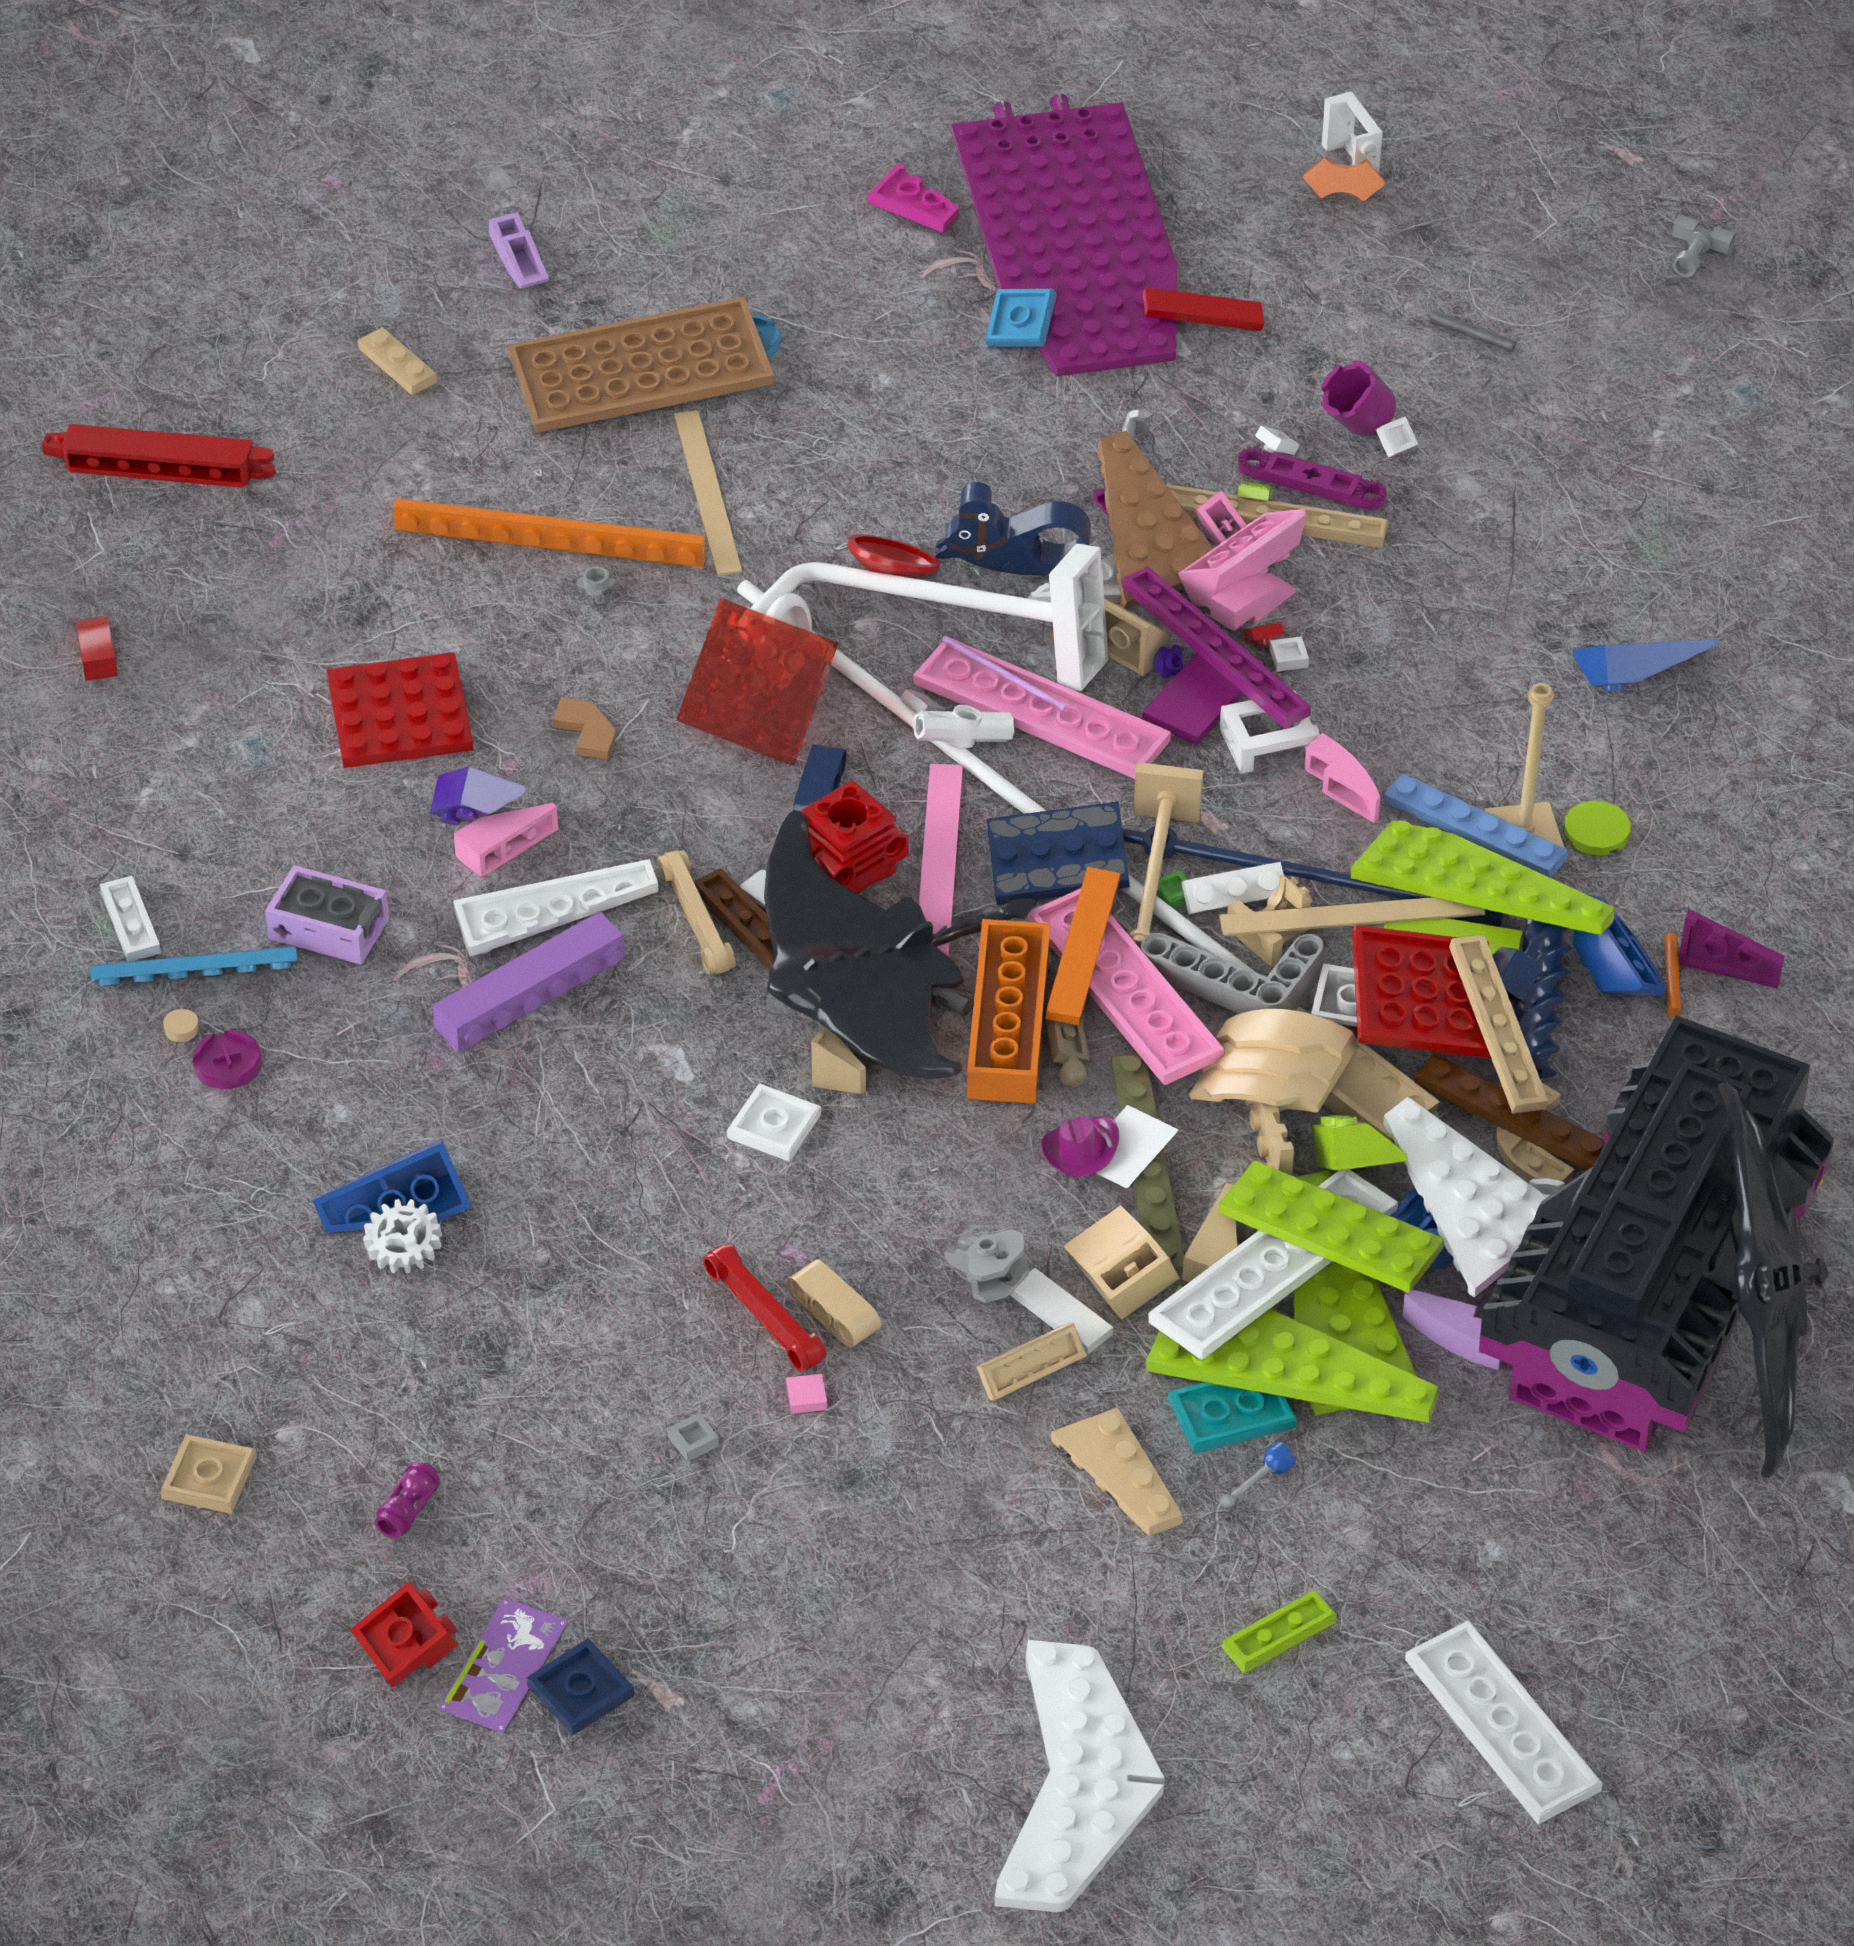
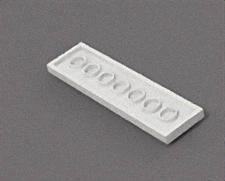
M1349 1169L1339 1170L1318 1186L1388 1216L1398 1209V1202ZM1259 1230L1150 1311L1149 1323L1203 1360L1332 1261Z

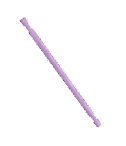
M943 637V642L954 646L960 652L1045 701L1053 703L1059 709L1066 710L1067 705L1056 701L1050 695L960 643L952 641L951 638Z

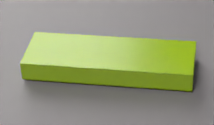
M1314 1589L1222 1640V1649L1245 1674L1335 1624L1337 1614Z

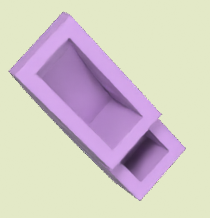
M518 212L490 219L488 233L501 261L518 287L522 289L549 282V277L529 230H525Z
M1411 1290L1410 1293L1405 1292L1402 1316L1419 1332L1434 1343L1458 1356L1499 1370L1501 1360L1479 1352L1482 1319L1476 1318L1477 1306L1416 1290Z

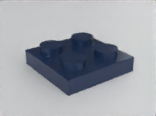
M589 1638L526 1677L527 1687L572 1736L634 1697V1687Z

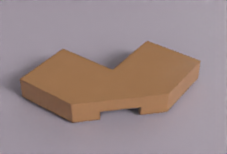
M560 698L553 717V728L581 732L576 745V755L608 760L616 740V729L593 702Z

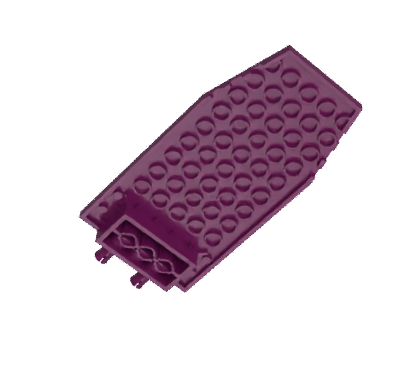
M1058 94L1050 99L1053 111L1014 116L1011 104L1004 101L1005 110H1003L1000 101L993 106V112L996 116L994 119L951 124L952 138L998 288L1054 289L1057 294L1045 346L1039 347V352L1055 375L1064 376L1175 361L1176 320L1146 317L1143 292L1145 287L1177 291V262L1123 102L1071 109L1068 97L1065 94H1061L1062 102H1060Z

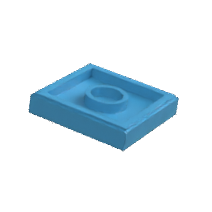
M997 289L985 338L988 347H1044L1057 295L1054 289Z

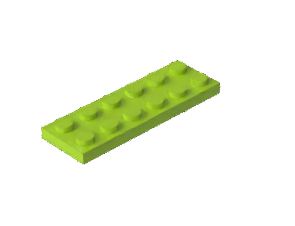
M1256 1160L1251 1163L1219 1203V1213L1408 1293H1410L1442 1251L1444 1238Z

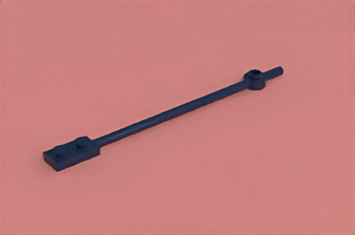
M1155 826L1146 832L1122 828L1124 842L1142 845L1145 853L1150 856ZM1168 828L1163 859L1171 857L1176 852L1245 867H1256L1281 862L1284 875L1406 900L1432 898L1426 895L1351 879V874L1179 840L1176 833L1171 828ZM1484 909L1485 915L1448 919L1501 927L1505 913Z

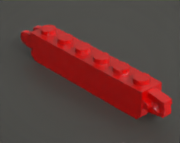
M69 424L67 432L46 433L42 442L43 454L64 458L65 467L69 472L239 488L248 485L250 478L269 479L276 474L275 466L271 463L274 460L273 450L267 447L253 446V441L247 439Z

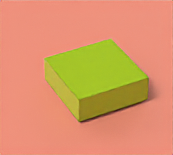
M1244 481L1238 487L1237 496L1269 501L1272 498L1273 487L1271 485Z

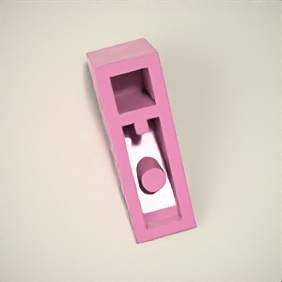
M549 803L479 817L454 833L456 857L479 877H484L557 831V806Z

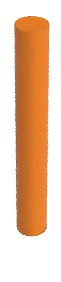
M1667 933L1664 935L1667 1013L1669 1016L1675 1017V1015L1679 1016L1681 1014L1678 936L1675 933Z

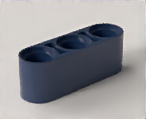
M812 745L795 795L793 810L801 812L803 808L839 788L845 770L846 749Z

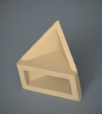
M822 1027L811 1040L812 1087L857 1094L865 1092L866 1067L836 1035L827 1028Z

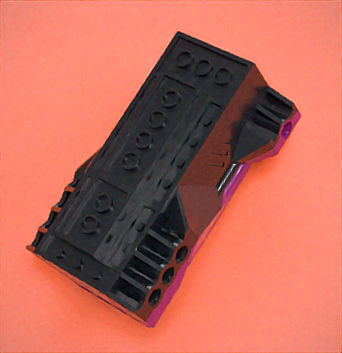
M1675 1015L1651 1062L1638 1063L1633 1066L1629 1081L1620 1090L1614 1108L1608 1112L1604 1139L1606 1145L1595 1165L1541 1201L1533 1221L1525 1230L1518 1249L1513 1252L1506 1271L1498 1280L1488 1304H1485L1482 1309L1479 1352L1512 1365L1510 1399L1643 1452H1646L1651 1442V1436H1654L1658 1428V1423L1685 1433L1713 1378L1740 1314L1736 1288H1730L1729 1282L1735 1281L1734 1260L1740 1247L1741 1228L1737 1208L1730 1123L1725 1102L1717 1086L1724 1082L1738 1090L1762 1130L1784 1208L1787 1206L1792 1207L1795 1218L1804 1216L1830 1165L1834 1138L1803 1109L1810 1064Z

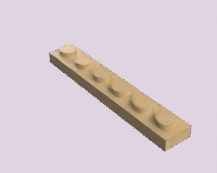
M1485 935L1453 938L1449 946L1512 1114L1546 1109L1548 1098Z

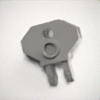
M1013 1229L991 1235L983 1233L979 1238L966 1233L962 1234L957 1240L960 1249L952 1246L944 1253L945 1260L950 1266L966 1273L967 1280L971 1282L974 1299L984 1303L1008 1297L1028 1276L1027 1254H1025L1023 1233ZM1004 1277H1011V1278H1012V1279H1011L1010 1281H1008V1282H1003V1281H1004Z

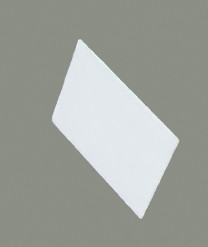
M1129 1105L1114 1119L1119 1127L1120 1136L1115 1155L1105 1168L1096 1172L1125 1188H1128L1178 1132V1129Z

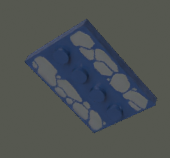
M1119 801L987 819L997 905L1007 904L1010 900L1033 898L1039 900L1065 896L1082 887L1087 866L1120 873L1117 889L1130 888Z

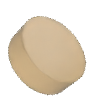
M173 1010L164 1018V1032L171 1041L187 1042L193 1039L199 1032L198 1018L190 1010Z

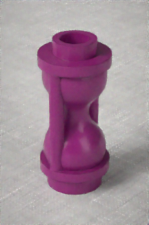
M412 1462L408 1465L397 1485L376 1511L375 1525L382 1534L390 1538H399L401 1534H406L409 1531L412 1523L433 1492L440 1486V1478L432 1465L425 1462ZM403 1489L402 1495L398 1496L401 1490Z

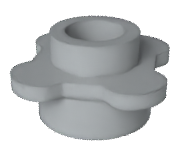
M594 566L584 571L583 578L577 580V586L580 589H585L591 597H600L607 589L614 588L615 580L608 577L606 569Z

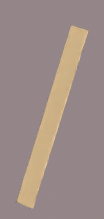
M699 411L674 413L717 576L742 573Z
M1432 897L1219 915L1223 936L1479 916L1485 915V910Z

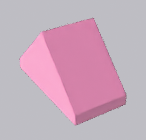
M1222 490L1196 509L1205 535L1216 546L1247 526Z

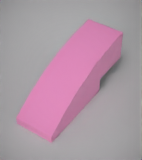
M1261 573L1246 577L1211 597L1210 617L1232 631L1237 630L1247 621L1255 625L1295 594L1296 588L1272 573Z
M1324 733L1320 734L1306 746L1305 770L1323 781L1322 792L1375 823L1379 818L1381 796L1373 780L1351 753Z

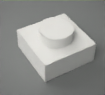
M1406 416L1376 429L1388 458L1418 445Z
M1260 426L1255 436L1265 443L1264 449L1270 453L1278 452L1295 455L1300 445L1282 431L1265 426Z
M1302 636L1270 640V653L1277 672L1308 668L1309 657Z

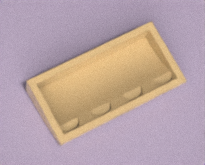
M1354 1036L1357 1049L1323 1105L1336 1115L1356 1117L1357 1122L1368 1123L1395 1144L1383 1125L1384 1115L1409 1097L1433 1114L1439 1107L1440 1101L1366 1044L1358 1043V1038Z

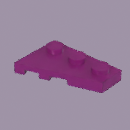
M1688 908L1683 928L1679 965L1778 988L1782 975L1784 955Z

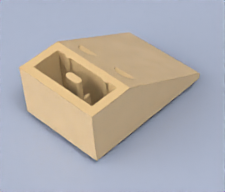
M1121 1205L1063 1246L1120 1320L1180 1279L1166 1253Z

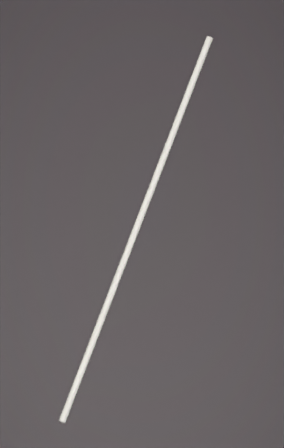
M748 580L742 581L737 589V592L753 605L764 594V592ZM812 630L811 650L914 729L913 721L917 712L903 703L899 696ZM930 741L1023 814L1046 811L966 748L956 747L948 741ZM1129 875L1130 888H1123L1121 890L1141 904L1144 885ZM1156 895L1153 914L1195 947L1254 971ZM1299 1006V1007L1297 1008V1010H1296V1011L1308 1013L1306 1010H1304V1009H1303L1302 1007H1300V1006ZM1435 1111L1433 1113V1115L1438 1118V1112Z

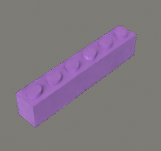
M599 911L433 1004L435 1029L458 1052L478 1043L484 1037L498 1029L505 1028L509 1023L527 1013L533 1012L537 1007L551 999L561 996L574 986L588 981L597 973L616 965L625 958L624 934Z

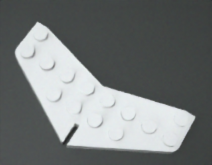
M1028 1640L1026 1668L1029 1680H1031L1050 1772L997 1880L995 1906L1062 1912L1075 1902L1162 1796L1165 1778L1099 1652L1093 1647L1086 1645Z

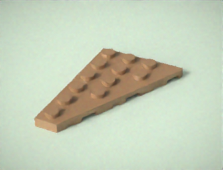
M1127 431L1100 439L1098 454L1102 462L1101 475L1104 476L1106 489L1104 496L1106 510L1110 516L1108 521L1109 530H1112L1113 536L1112 551L1114 565L1118 571L1116 579L1117 585H1120V606L1127 609L1140 603L1122 588L1124 577L1148 566L1176 591L1182 590L1184 586L1178 573L1211 551L1213 547Z

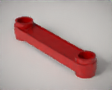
M731 1243L721 1244L703 1256V1265L709 1276L714 1281L721 1279L786 1349L787 1356L796 1370L800 1372L805 1369L809 1370L826 1358V1349L821 1339L815 1333H810L809 1335L742 1264L738 1251Z

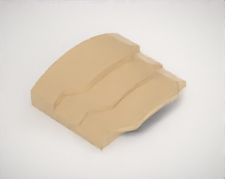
M1260 1009L1235 1015L1226 1020L1215 1037L1224 1048V1055L1213 1064L1202 1068L1203 1073L1189 1093L1190 1098L1223 1102L1224 1099H1241L1265 1103L1275 1107L1285 1105L1286 1109L1319 1112L1357 1049L1354 1033L1331 1020L1295 1010Z

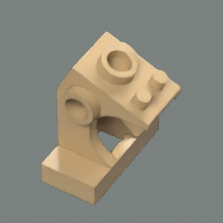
M1282 874L1280 875L1279 890H1276L1269 896L1267 900L1268 906L1261 911L1311 907L1310 904L1313 900L1309 896L1310 891L1305 886L1302 888L1297 887L1296 885L1299 882L1294 877L1289 880ZM1236 900L1228 905L1227 914L1253 912L1240 900ZM1308 929L1234 936L1269 966L1273 967L1282 958L1283 943L1299 933L1306 932Z

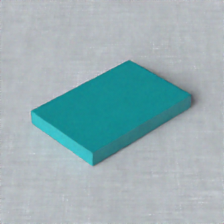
M1208 1382L1168 1391V1401L1192 1454L1293 1429L1297 1426V1418L1287 1397Z

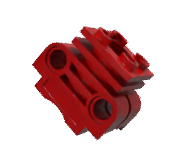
M854 780L801 810L807 819L815 860L830 878L858 894L871 884L883 881L896 873V863L909 856L908 835L894 824L896 816Z

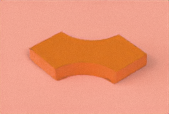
M1324 156L1302 175L1304 180L1321 199L1332 193L1345 192L1358 197L1364 202L1386 184L1384 178L1367 159L1356 165L1345 166L1334 163L1327 156Z

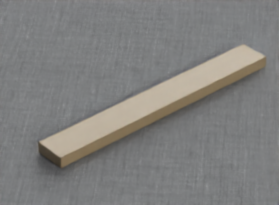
M1166 484L1191 518L1199 519L1196 509L1217 493ZM1224 493L1246 525L1267 512L1304 509L1306 519L1302 532L1303 536L1383 548L1389 523L1388 519L1270 500L1252 499Z

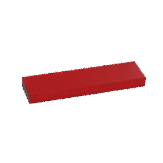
M1145 287L1143 292L1146 317L1262 331L1264 326L1262 302Z

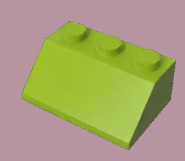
M1341 1114L1320 1117V1124L1311 1125L1317 1167L1339 1171L1408 1161L1407 1154L1368 1123L1357 1122L1356 1117L1341 1116Z

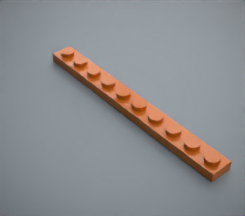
M396 498L393 504L395 530L703 567L706 559L704 535Z

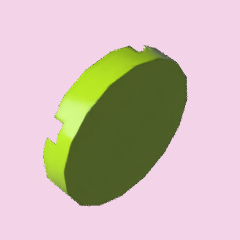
M1592 800L1579 803L1570 809L1565 817L1564 835L1566 839L1568 837L1572 841L1571 845L1576 850L1588 855L1604 856L1609 855L1612 850L1618 848V852L1625 847L1630 837L1631 822L1627 814L1618 806L1605 801Z

